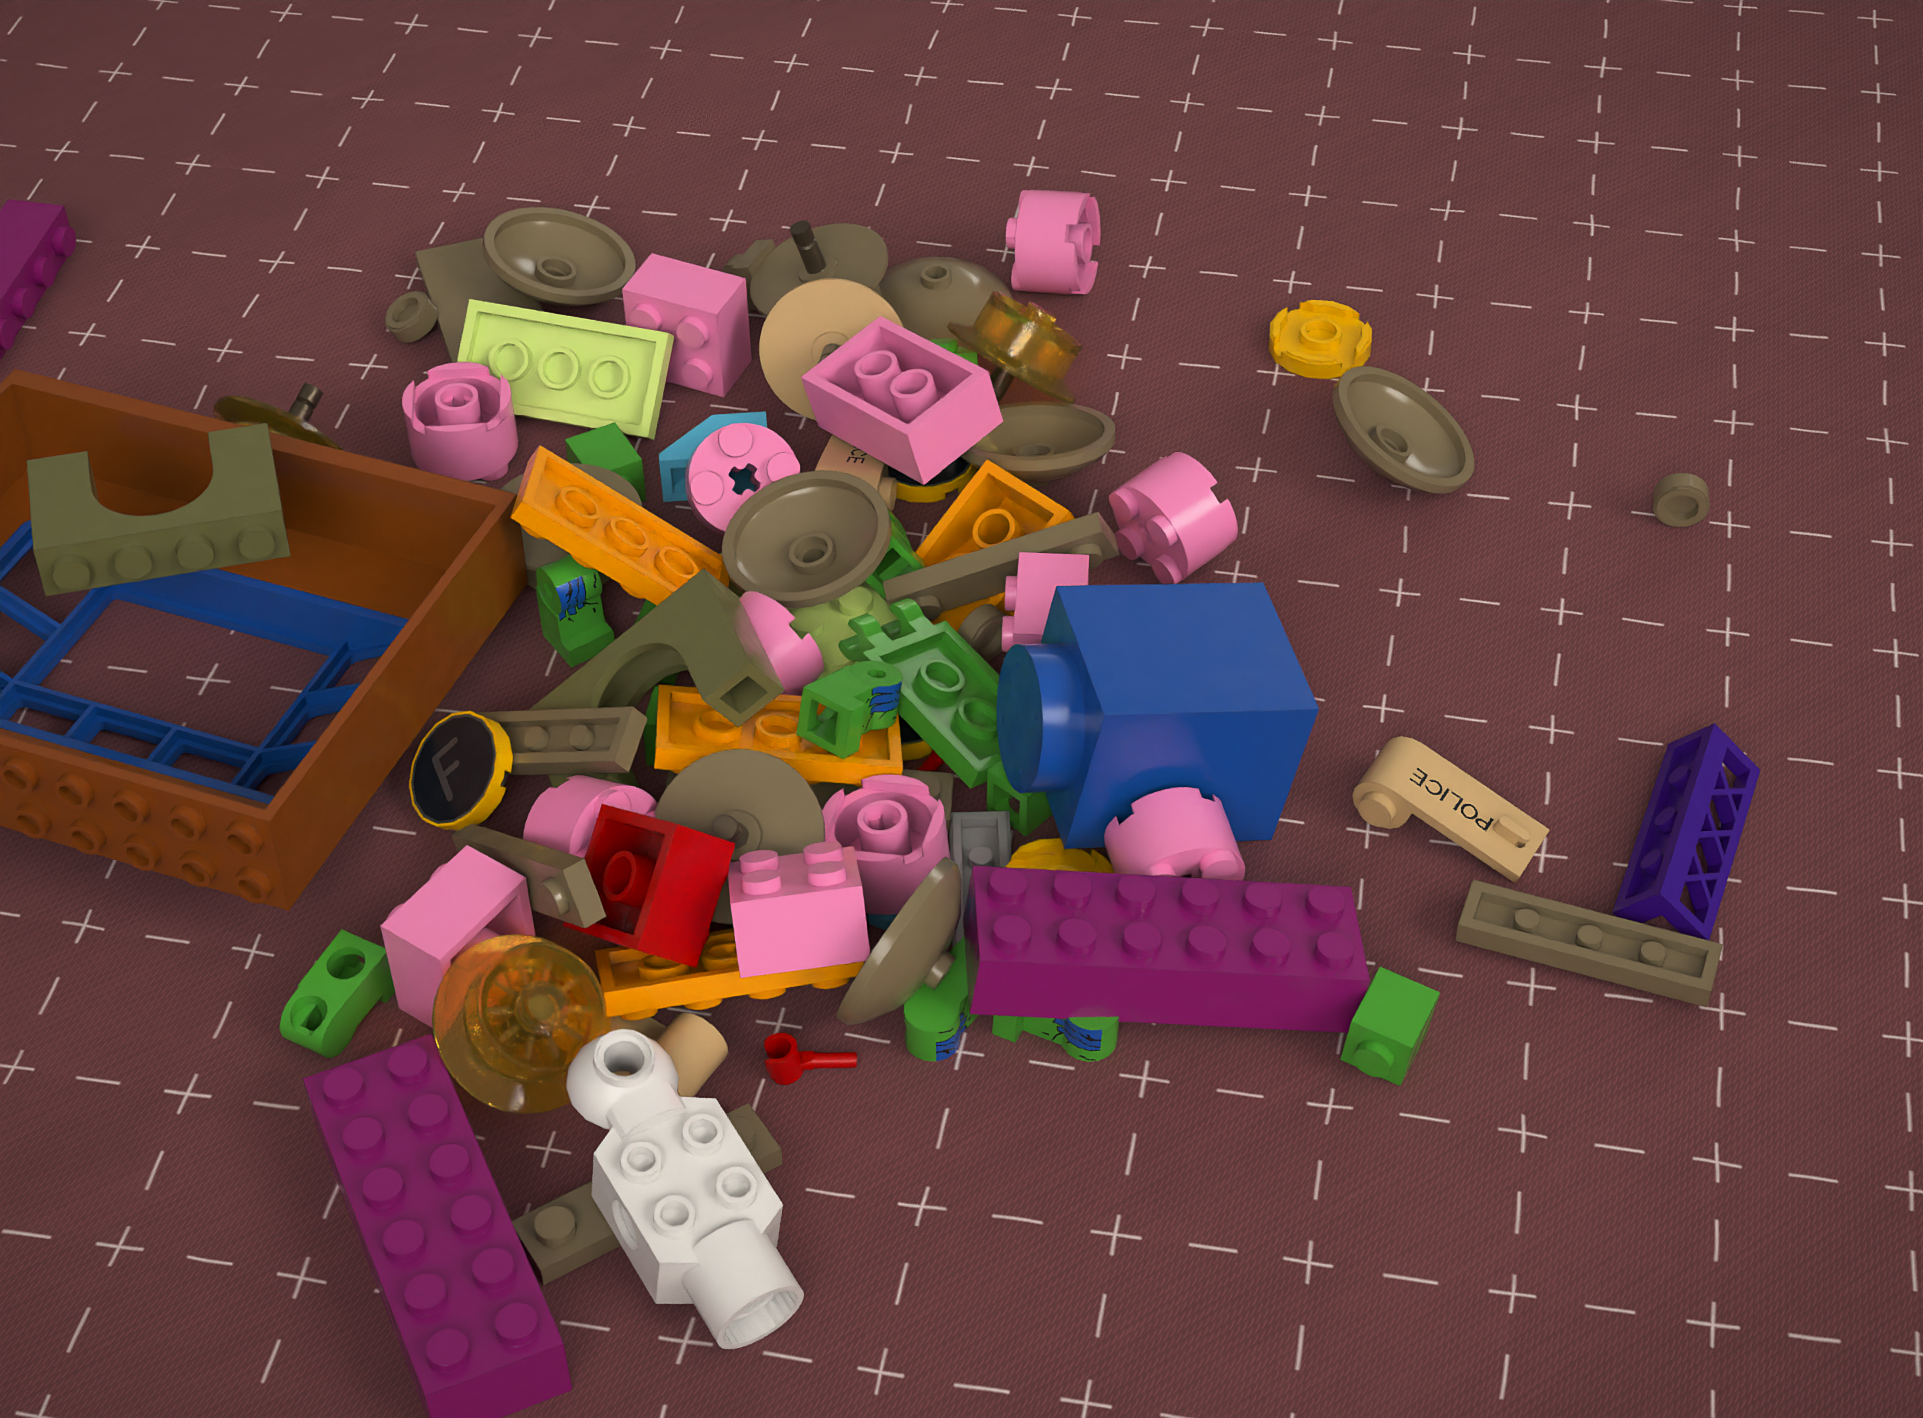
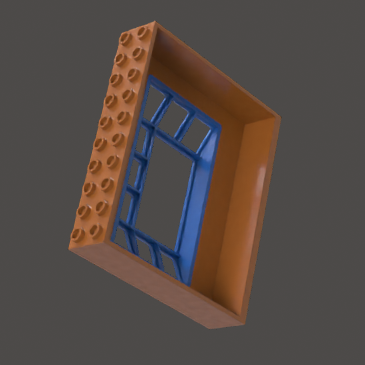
M14 369L0 383V583L29 551H33L27 460L87 451L101 505L111 511L125 515H157L189 504L198 498L209 486L213 476V466L208 432L244 426ZM269 432L291 556L91 589L61 624L0 585V611L45 641L13 679L0 671V826L22 832L34 839L42 838L73 847L85 854H97L131 864L133 867L143 871L151 870L182 879L197 887H209L242 897L252 903H263L289 911L527 585L528 578L521 525L510 518L517 494ZM117 599L329 656L259 747L39 686L109 604ZM380 657L361 683L334 687L353 663ZM27 707L76 722L64 736L12 722L9 719L19 708ZM338 712L318 740L291 744L308 720L316 716ZM108 730L158 744V746L147 759H142L93 745L90 742L99 731ZM190 753L242 769L231 783H227L171 766L181 754ZM294 770L275 796L255 791L266 776Z

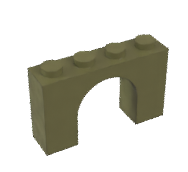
M267 423L208 432L213 466V476L209 486L198 498L189 504L157 515H125L111 511L101 505L87 451L27 460L33 551L45 596L291 556Z
M703 568L529 710L631 706L635 708L642 697L656 683L674 673L689 670L702 700L734 725L740 727L784 692L785 689L739 597ZM630 768L629 773L548 774L552 787L555 788L569 781L566 778L575 775H584L640 788L632 768Z

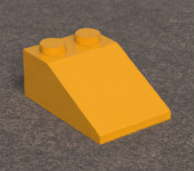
M986 460L915 553L923 560L925 566L928 567L1073 520L1075 517L1065 507L991 461ZM1005 592L944 611L939 617L930 622L935 625L946 620L958 633L965 618L973 610L984 604H992L1008 616H1014L1015 611H1005Z

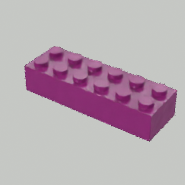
M973 866L963 916L970 1014L1068 1019V1017H1119V1022L1348 1033L1351 1021L1366 994L1370 982L1352 889L1349 886Z
M432 1034L303 1078L317 1132L427 1418H502L571 1391L572 1385L563 1340Z

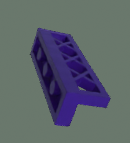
M1715 723L1668 744L1612 912L1616 917L1639 923L1662 915L1679 933L1708 941L1710 940L1760 773V769ZM1722 763L1736 776L1733 788H1729ZM1710 801H1714L1721 823L1720 830H1716L1709 808ZM1697 843H1701L1708 865L1706 874H1703L1696 852ZM1684 886L1688 888L1695 910L1694 914L1680 901Z

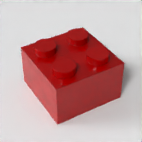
M602 804L584 859L607 917L587 928H582L565 921L563 926L631 949L697 968L702 949L709 937L710 924L722 886L729 874V864L736 844L676 823Z

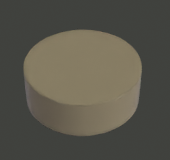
M421 291L408 292L391 304L386 313L385 325L400 342H414L425 336L433 328L438 318V308L425 293Z
M1689 473L1671 474L1661 479L1653 489L1654 514L1658 520L1666 525L1674 527L1691 526L1703 520L1709 512L1708 486L1704 480L1696 475Z
M984 604L973 610L965 618L958 630V634L986 662L995 658L1002 651L1003 616H1008L992 604Z

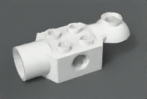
M619 1029L600 1035L580 1049L568 1068L566 1089L574 1108L586 1120L610 1130L594 1152L591 1196L656 1304H694L716 1342L724 1349L744 1347L766 1337L789 1320L800 1307L804 1298L803 1290L776 1249L783 1209L782 1202L716 1098L680 1097L678 1095L679 1077L672 1058L656 1041L637 1031ZM628 1071L633 1073V1075L619 1076L613 1072Z

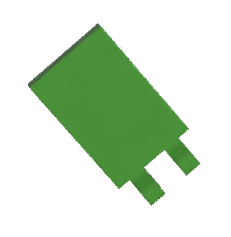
M910 598L892 603L889 609L898 619L882 626L868 613L850 619L848 626L857 635L840 641L838 647L841 653L853 662L874 660L885 662L898 668L903 674L897 713L970 789L987 782V770L1001 760L996 713L1000 675L946 620L933 625L924 616L919 605Z

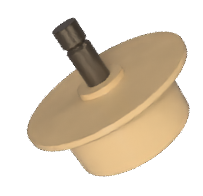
M823 278L803 283L781 297L773 306L764 322L760 336L759 354L765 378L774 393L789 408L807 418L816 420L801 376L879 316L903 327L900 318L883 297L860 283L838 278Z

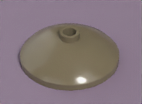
M528 207L503 213L492 220L487 226L482 243L486 262L505 284L529 298L557 306L587 307L609 301L622 294V288L634 275L636 267L632 250L612 229L587 216L556 208Z
M947 256L911 259L886 270L879 282L883 298L897 313L903 327L927 340L939 338L957 339L958 346L976 351L978 354L996 344L1006 334L1012 323L1013 299L1007 285L985 267L965 259Z
M1371 366L1351 368L1337 381L1333 389L1332 399L1338 425L1357 456L1375 473L1395 484L1428 494H1445L1457 491L1472 476L1474 471V455L1466 435L1449 412L1423 389L1395 373Z
M1031 401L999 405L1003 422L960 457L977 469H980L984 462L989 460L1029 486L1041 487L1048 485L1051 481L1072 476L1099 461L1115 443V424L1112 419L1100 411L1071 403Z
M826 470L794 474L762 488L737 510L730 520L723 537V562L731 581L743 594L749 591L758 592L770 597L785 608L817 606L847 594L864 582L875 571L889 547L892 532L891 519L887 506L879 492L859 477L843 472Z
M944 857L917 887L883 934L851 984L837 1011L836 1018L847 1026L866 1023L896 1011L911 999L923 984H926L933 990L940 985L956 960V957L946 950L955 936L961 917V875L958 864Z

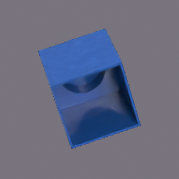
M1263 582L1056 586L1041 643L1015 644L1008 650L1004 658L998 682L996 709L999 750L1009 783L1018 793L1045 792L1064 849L1105 847L1104 833L1108 824L1115 816L1120 825L1134 814L1130 804L1151 793L1177 787L1197 788L1200 790L1202 798L1212 800V794L1218 797L1222 802L1236 841L1272 840L1319 711L1316 700Z

